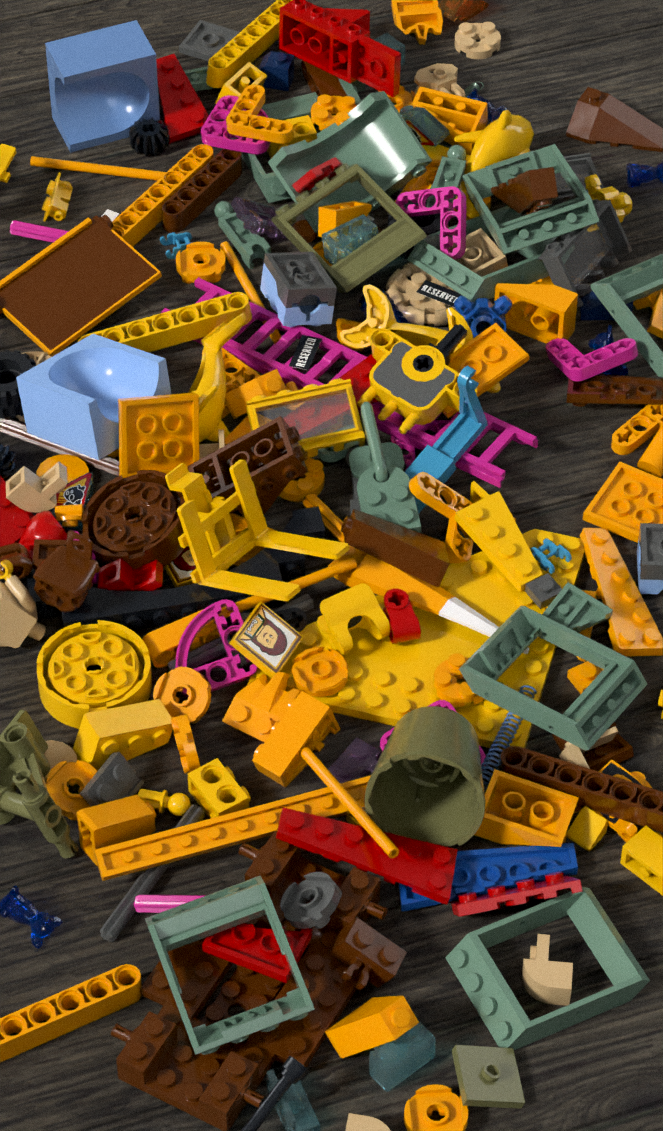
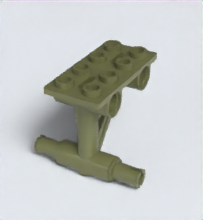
M21 709L0 735V825L8 823L15 815L30 819L36 823L45 839L55 844L61 857L71 858L75 853L70 846L75 852L78 851V846L69 834L70 827L62 815L61 808L51 798L44 781V777L50 771V764L44 755L48 745L28 712ZM17 787L21 791L22 795L15 792Z

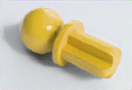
M140 789L137 794L144 803L149 802L154 809H158L159 813H164L165 808H168L171 814L183 816L191 806L189 797L183 793H175L168 797L167 790L157 792Z

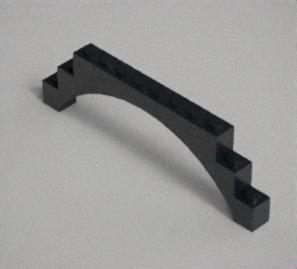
M319 506L292 510V518L282 532L325 539V527ZM265 547L254 557L229 570V572L283 582V580L305 576L304 554ZM32 568L31 573L20 580L36 603L38 619L61 616L63 628L81 622V625L98 624L97 620L115 622L132 631L165 626L203 610L220 600L227 599L235 603L254 596L198 585V583L152 591H117L91 587L83 604L78 609L70 613H64L54 606L47 605L35 592L36 580L33 578L35 569ZM274 599L264 604L268 608H275L285 604V601ZM254 608L248 609V610L243 611V612H241V613H246V612L252 611Z

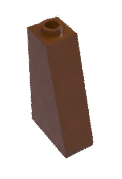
M353 509L351 516H346L343 521L341 532H343L345 543L431 585L440 586L450 564L443 541Z

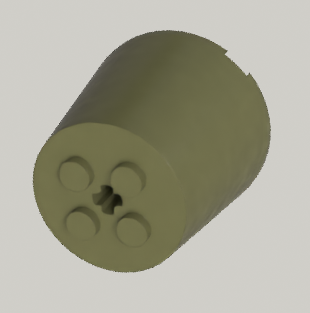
M428 706L408 712L397 722L373 770L365 791L366 812L383 832L445 847L455 844L460 846L477 832L484 818L485 794L478 736L471 723L465 717L444 707Z

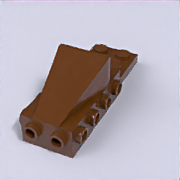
M279 416L187 467L189 472L203 475L212 499L215 496H220L226 500L236 492L229 468L238 460H245L264 515L290 481L308 472L305 460L308 458L304 449L298 443L301 437L295 426L290 427ZM241 504L229 512L232 513L238 510L244 516Z

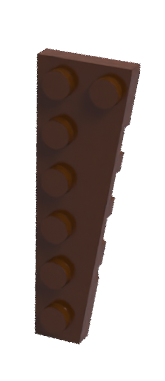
M598 374L583 381H572L569 379L566 403H572L578 407L586 406L587 403L663 404V379Z

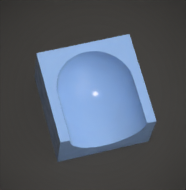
M91 334L16 377L27 433L97 460L119 449L118 399L172 394L166 358L96 334Z

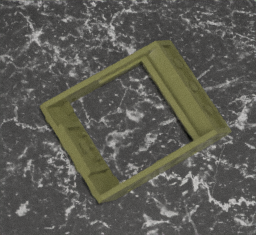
M345 163L334 170L336 174L330 179L326 176L316 182L315 186L317 188L311 192L305 190L297 195L295 203L290 206L285 204L275 211L277 215L271 219L275 226L300 252H313L339 293H347L427 237L425 232L358 164L348 165ZM357 180L396 222L330 267L291 225L296 222V217L347 182L353 183Z

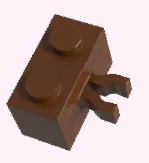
M359 918L354 919L341 929L329 952L330 955L348 966L341 975V978L345 981L355 971L359 970L357 975L358 983L355 986L358 990L363 989L368 981L379 988L392 979L407 953Z

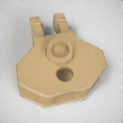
M437 63L418 70L414 77V82L419 85L415 90V94L421 86L466 97L464 90L457 84L458 68L453 64Z

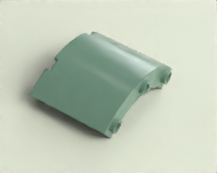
M385 91L370 93L347 113L350 118L339 126L333 123L316 135L317 139L309 143L303 140L281 147L268 161V164L293 201L296 202L295 197L300 193L292 185L310 169L334 157L340 159L343 164H358L388 196L398 191L413 178L423 175L427 170L425 167L432 160ZM356 180L353 183L347 182L302 214L314 232L317 233L319 207L358 201L372 204L371 211H374L381 205Z

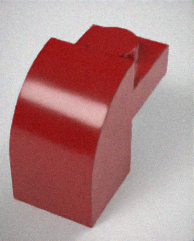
M119 558L100 568L98 588L117 591L156 590L162 587L163 564L156 559L134 570L122 558Z

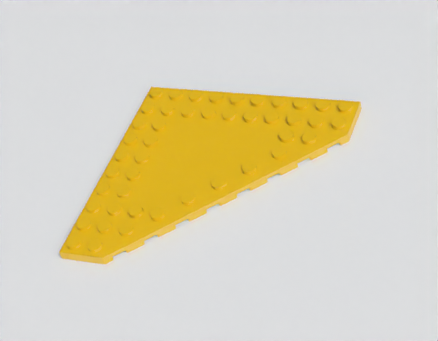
M533 529L522 534L530 550L532 547L537 549L541 547L543 540L546 538L555 545H562L568 550L572 556L570 562H566L565 558L561 559L554 555L548 559L555 567V572L550 574V576L562 589L567 582L574 586L576 585L585 555L581 538L539 529ZM546 549V550H545L544 552H542V553L545 554V555H547V554H549L550 552ZM483 551L471 555V558L466 562L450 564L440 584V587L498 627L520 606H526L540 614H543L548 608L546 606L540 609L527 595L525 590L519 592ZM536 560V562H537V564H538L540 570L542 571L543 575L549 573L548 570H546V571L543 570V569L540 567V562H539L538 560ZM377 595L375 597L383 610L385 607L384 596ZM412 606L420 624V639L392 644L389 635L378 640L373 638L363 628L351 629L349 633L352 637L353 647L350 653L343 656L348 664V681L343 689L337 693L326 697L314 698L329 706L334 713L395 726L408 712L417 708L427 707L441 700L437 696L436 688L433 684L434 672L439 664L448 660L449 656L455 653L470 658L489 637L444 617ZM317 621L306 625L299 632L304 638L280 670V672L289 674L286 686L287 692L293 688L298 689L292 679V666L297 655L306 649L314 647H324V650L329 651L333 649L329 641L318 629ZM537 637L528 646V654L522 653L496 681L516 691H520V687L524 685L532 686L537 691L534 694L533 700L540 702L557 646ZM257 668V672L250 677L248 684L265 673ZM265 674L269 683L272 678ZM464 679L457 680L459 684L466 682ZM526 687L523 688V690H528V691H531L532 693L534 692V691H533L532 689H530V688H526ZM524 692L526 695L532 697L531 694ZM486 699L475 705L473 701L465 703L464 707L453 706L457 713L471 723L477 733L479 745L491 748L495 736L498 735L497 733L500 731V727L509 711ZM512 714L514 717L521 719L519 716ZM523 719L520 721L521 725H518L517 733L513 734L514 738L511 739L512 743H509L510 746L526 748L533 723ZM508 723L510 726L516 728L515 725ZM503 732L507 736L512 737L510 734ZM499 741L501 744L507 746L506 743Z

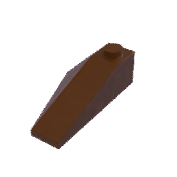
M587 87L578 99L566 131L567 137L587 144H596V141L610 142V146L618 147L619 143L632 145L634 149L663 152V128L612 95Z

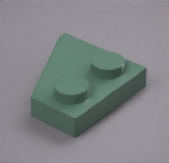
M567 582L542 615L579 633L609 619L612 616L613 609Z

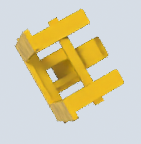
M240 459L229 468L236 492L226 500L220 496H215L212 499L203 475L188 472L185 463L179 464L165 475L169 490L182 492L185 503L177 508L184 531L178 537L182 548H186L189 545L196 569L190 573L193 583L280 601H289L301 591L298 584L225 570L255 546L334 560L339 559L350 549L348 543L269 530L245 460ZM241 504L248 527L236 535L229 512Z

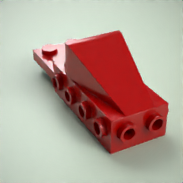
M292 0L280 8L279 49L350 84L358 80L374 89L385 91L391 97L399 94L401 53L370 38V11L322 8L306 0Z

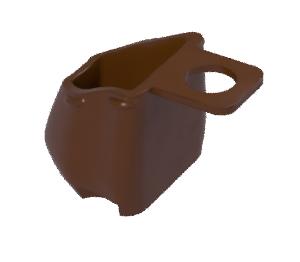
M70 530L67 533L66 546H58L36 569L33 578L36 580L34 590L47 605L54 606L64 613H70L83 604L88 590L92 587V580L95 574L100 571L98 562L92 559L93 543L89 538ZM73 539L83 542L86 550L78 549L74 545Z

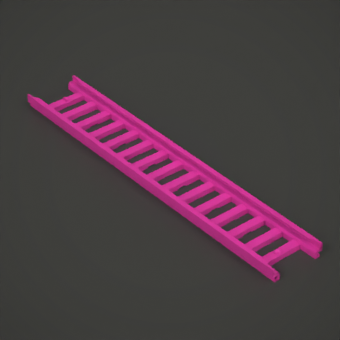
M199 277L194 281L196 288L206 292L196 303L231 294V292ZM250 301L251 321L242 326L240 331L222 347L247 366L262 374L277 369L284 384L286 385L288 382L293 381L298 390L310 384L324 385L317 380L339 358L348 363L331 380L338 379L367 358L301 325L295 327L283 326L277 314ZM164 308V309L161 311V313H164V312H167V311H171V310H169V309H167V308ZM256 319L262 322L267 321L243 345L234 341ZM276 329L285 332L281 339L264 354L255 351ZM302 335L322 338L318 348L327 353L306 374L296 371L297 368L289 366L292 357L285 364L275 361L297 338L301 339ZM204 337L195 339L194 341H196V342L202 344V343H201V340H202ZM379 401L374 404L371 403L378 430L388 435H393L395 438L401 439L403 442L415 446V448L422 451L427 445L432 447L460 414L456 412L450 422L435 436L424 431L442 412L431 423L425 425L415 424L406 434H401L399 428L405 418L394 411L385 421H381L378 415L385 405ZM359 407V416L361 420V408ZM484 412L488 425L455 463V466L501 488V482L505 479V470L490 463L512 440L521 445L528 444L534 448L538 447V440L536 436ZM489 430L500 434L479 458L468 453Z

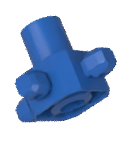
M459 296L455 300V309L464 316L472 330L473 338L494 323L506 332L504 314L512 307V301L507 296L499 297L494 301L495 305L487 298H478L471 302L465 296Z

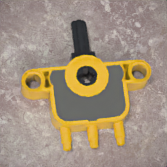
M461 324L455 325L436 346L430 343L429 345L417 347L386 328H379L373 331L370 336L371 349L374 359L378 362L372 367L369 374L370 387L361 396L357 405L361 408L363 402L370 403L375 398L385 405L378 415L381 421H385L394 411L406 418L399 428L401 434H406L415 424L425 425L431 423L447 405L459 412L460 392L457 379L460 373L448 366L450 364L449 354L467 336V330Z

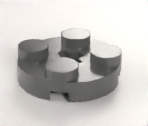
M312 872L304 875L306 880L300 884L292 883L283 894L280 903L284 917L293 927L298 929L312 927L319 929L325 927L329 923L330 916L337 908L342 897V891L328 874Z

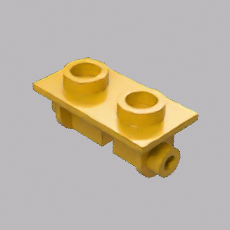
M60 172L55 181L50 180L46 190V194L49 197L46 196L42 206V210L45 211L44 222L48 216L53 217L56 221H62L67 215L73 187L70 182L60 180Z

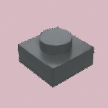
M549 573L525 584V592L540 609L549 606L562 590Z

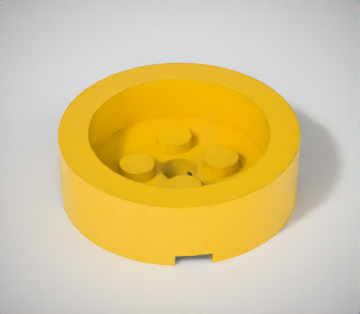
M97 620L98 624L81 625V622L74 623L56 632L42 646L36 663L39 694L45 709L56 720L79 729L84 713L148 701L152 690L151 661L148 648L139 635L121 624L104 620ZM99 665L101 667V670L87 671L88 666Z

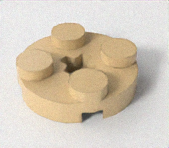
M464 22L459 25V29L455 33L454 44L456 50L459 53L460 50L466 53L468 58L486 59L491 57L492 52L496 51V49L497 52L499 51L501 35L495 29V24L492 22Z

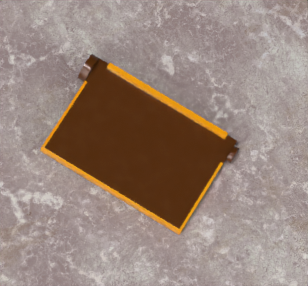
M96 215L92 219H85L0 281V315L3 313L50 356L58 354L162 277L161 272L112 229L113 223L107 215H103L100 218Z

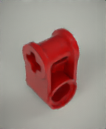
M398 588L387 591L384 596L385 607L383 612L390 624L389 638L391 643L397 644L420 639V624L413 611L408 594Z

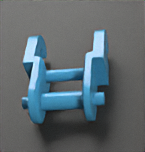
M175 232L169 233L167 240H165L164 236L160 237V242L164 246L177 245V247H173L172 254L170 250L166 251L165 254L168 259H175L179 251L181 253L186 249V245L193 243L190 242L192 235L189 232L175 234Z
M547 538L543 540L541 547L538 549L532 547L530 550L534 558L540 562V567L545 571L548 570L550 574L555 572L554 565L548 560L551 556L554 555L561 559L565 558L566 562L572 560L568 550L562 545H555ZM546 549L550 552V553L547 554V555H545V554L542 553V552H544Z

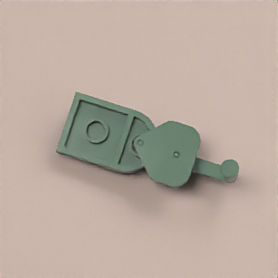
M363 402L361 405V424L363 432L367 437L368 446L357 447L349 454L351 473L359 479L357 482V496L361 512L421 533V523L415 498L409 489L410 479L403 471L404 458L402 450L395 443H381L373 407L369 402Z

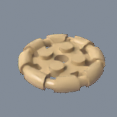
M411 262L405 264L402 270L397 269L389 277L385 295L389 299L395 314L399 313L403 320L416 325L434 324L435 327L448 324L446 309L452 306L449 307L447 304L416 292L425 280L452 291L455 290L427 274V272Z

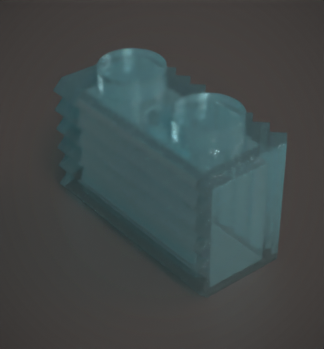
M419 1021L417 1025L396 1040L375 1047V1051H370L369 1075L386 1092L390 1091L435 1058L436 1039L434 1035Z

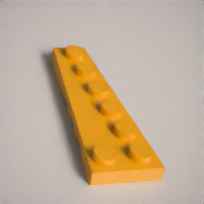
M583 528L580 538L583 542L587 562L590 565L592 579L598 585L596 590L598 599H602L603 604L613 609L612 616L608 619L610 625L608 633L613 650L624 656H663V637L608 529Z

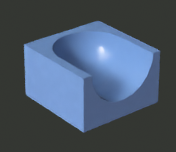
M137 20L45 43L52 118L70 153L128 138L130 127L134 126L135 121L142 122L143 118L150 120L153 117L154 121L160 120L156 53Z

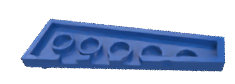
M564 843L561 847L522 846L457 851L451 894L448 902L459 900L458 896L466 893L476 892L477 896L488 894L487 889L495 886L505 885V889L517 887L516 882L533 878L534 882L546 880L545 875L550 873L563 872V876L576 875L578 865L574 843ZM398 883L401 911L441 904L412 892V888Z

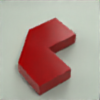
M334 157L310 169L292 186L298 193H302L305 190L309 192L315 187V183L327 176L330 179L336 174L334 170L343 165V162Z

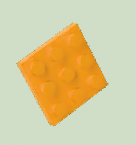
M197 393L118 399L119 476L122 475L123 478L137 475L139 470H156L168 474L181 463L189 466L199 460V395Z
M619 462L583 512V520L598 527L607 528L610 532L638 543L640 523L663 524V479Z

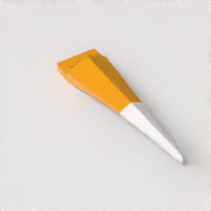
M349 546L350 549L339 559L333 560L328 565L329 567L354 557L357 562V568L334 576V578L349 587L364 583L371 588L374 594L385 596L387 591L398 588L408 594L412 606L444 617L488 637L499 628L442 587L431 585L352 546ZM527 648L523 653L528 654L529 648Z

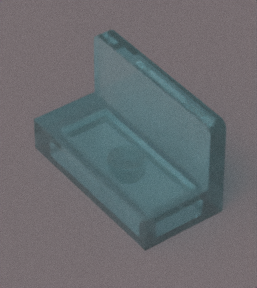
M273 1069L266 1071L268 1093L280 1080H277ZM299 1080L296 1085L292 1084L275 1106V1109L285 1131H320V1123Z

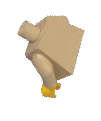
M3 560L0 564L5 568V573L0 569V579H5L6 582L5 584L0 582V647L18 648L27 636L40 641L44 636L46 626L37 622L36 603L26 587L16 575L12 576V563L9 560Z

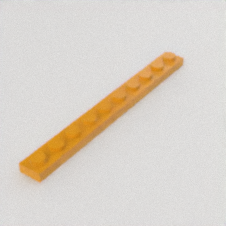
M371 775L340 783L363 810H366L365 791ZM326 787L94 850V855L102 881L270 836L274 831L277 832L283 807L329 819L351 813L333 792Z

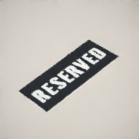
M427 280L416 292L454 308L455 300L459 296H463L458 292Z
M302 335L289 366L309 370L322 338Z

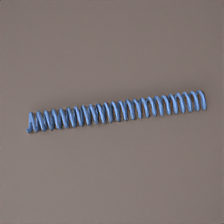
M529 685L521 686L520 691H518L531 699L537 693L535 688ZM523 688H530L534 692L532 693L531 691L523 690ZM524 692L531 694L532 697L526 695ZM511 712L507 713V717L504 719L500 731L495 736L491 749H489L481 765L484 770L482 771V776L489 782L491 778L483 773L492 777L493 773L486 769L494 772V769L498 770V766L501 765V754L494 750L502 753L503 750L497 746L504 749L510 747L509 743H512L513 734L517 733L518 725H521L520 721L523 720V718L514 717ZM508 723L515 725L516 728L510 726ZM503 732L510 734L512 737L507 736ZM499 741L506 743L507 746L501 744ZM483 780V784L488 787L489 782Z

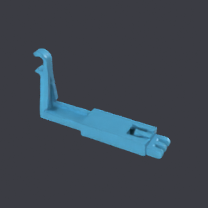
M468 365L462 369L457 379L460 392V414L432 447L427 445L407 468L405 473L409 479H412L420 472H426L440 482L445 483L456 470L455 463L488 425L475 392L479 383L471 379L475 375L476 370ZM414 496L419 514L427 504Z

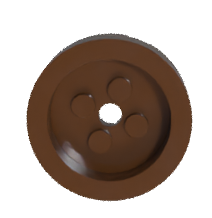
M139 470L137 475L123 478L121 475L102 486L89 500L81 519L83 523L82 535L92 541V552L95 554L96 560L101 567L119 558H122L134 570L156 559L165 567L183 552L185 548L180 546L178 537L184 531L177 508L184 504L185 500L182 492L169 490L165 479L166 473L156 470ZM139 514L140 518L129 519L132 515Z

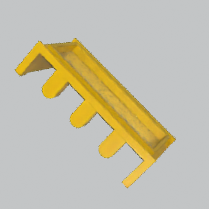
M334 379L328 384L320 386L310 384L301 390H282L277 395L268 397L259 395L253 397L250 401H246L251 431L281 416L290 427L295 426L299 432L301 440L298 443L307 452L308 457L317 456L318 449L333 446L335 452L344 449L345 443L358 441L359 447L365 446V434L350 379Z

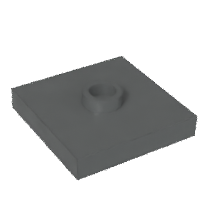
M199 20L179 45V53L209 61L214 54L240 32Z

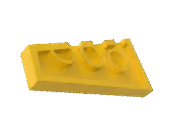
M499 491L455 512V521L519 592L525 590V584L543 576Z

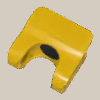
M358 584L326 598L320 603L319 608L323 615L318 617L317 627L329 641L332 648L342 656L350 653L352 650V637L349 633L351 629L363 628L373 638L378 640L388 636L390 633L389 621L379 606L373 591L367 584Z

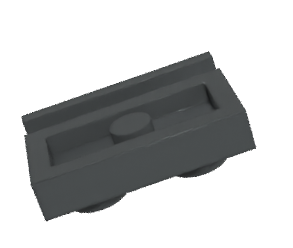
M115 752L110 755L80 794L91 807L133 796L144 784V781L137 778L135 770L120 752Z

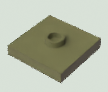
M454 1046L452 1055L463 1106L519 1109L523 1107L525 1099L513 1048Z

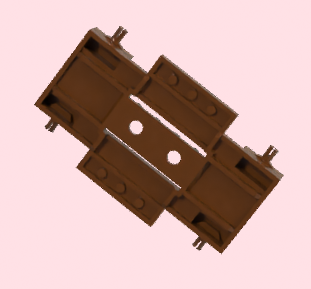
M276 831L259 850L246 843H242L238 854L253 860V863L245 873V881L261 876L280 923L285 927V930L301 931V929L293 927L287 921L280 906L283 894L292 883L300 884L306 880L304 875L309 873L323 872L328 874L342 891V897L337 908L330 916L329 923L319 929L315 927L308 928L312 929L313 936L297 964L315 1010L308 1012V1015L300 1020L292 1021L288 1019L279 1023L277 1028L271 1031L261 1032L259 1030L249 1034V1037L242 1042L231 1043L230 1041L220 1045L219 1049L213 1053L206 1055L199 1053L195 1055L162 964L159 961L140 988L142 996L163 1005L158 1015L149 1011L134 1031L128 1030L119 1024H115L111 1031L112 1037L126 1042L125 1047L116 1058L118 1079L222 1131L230 1130L247 1102L259 1107L266 1096L255 1092L275 1060L284 1064L287 1058L291 1056L303 1066H308L327 1036L325 1031L335 1024L357 990L355 986L358 983L357 975L359 970L355 971L345 981L341 978V975L348 966L329 954L341 929L356 918L366 922L371 914L383 920L388 911V908L378 905L380 901L379 878L353 867L346 878L301 857V848L276 839ZM267 915L245 922L253 924L255 928L272 929ZM206 937L168 951L182 990L180 996L192 1028L202 1024L208 1026L231 1017L228 1011L233 1006H241L245 1011L285 997L287 992L298 988L293 974L286 984L237 965V969L229 981L223 984L222 991L214 1003L207 1008L205 1016L200 1021L197 1019L198 1014L233 963L203 952L202 944Z

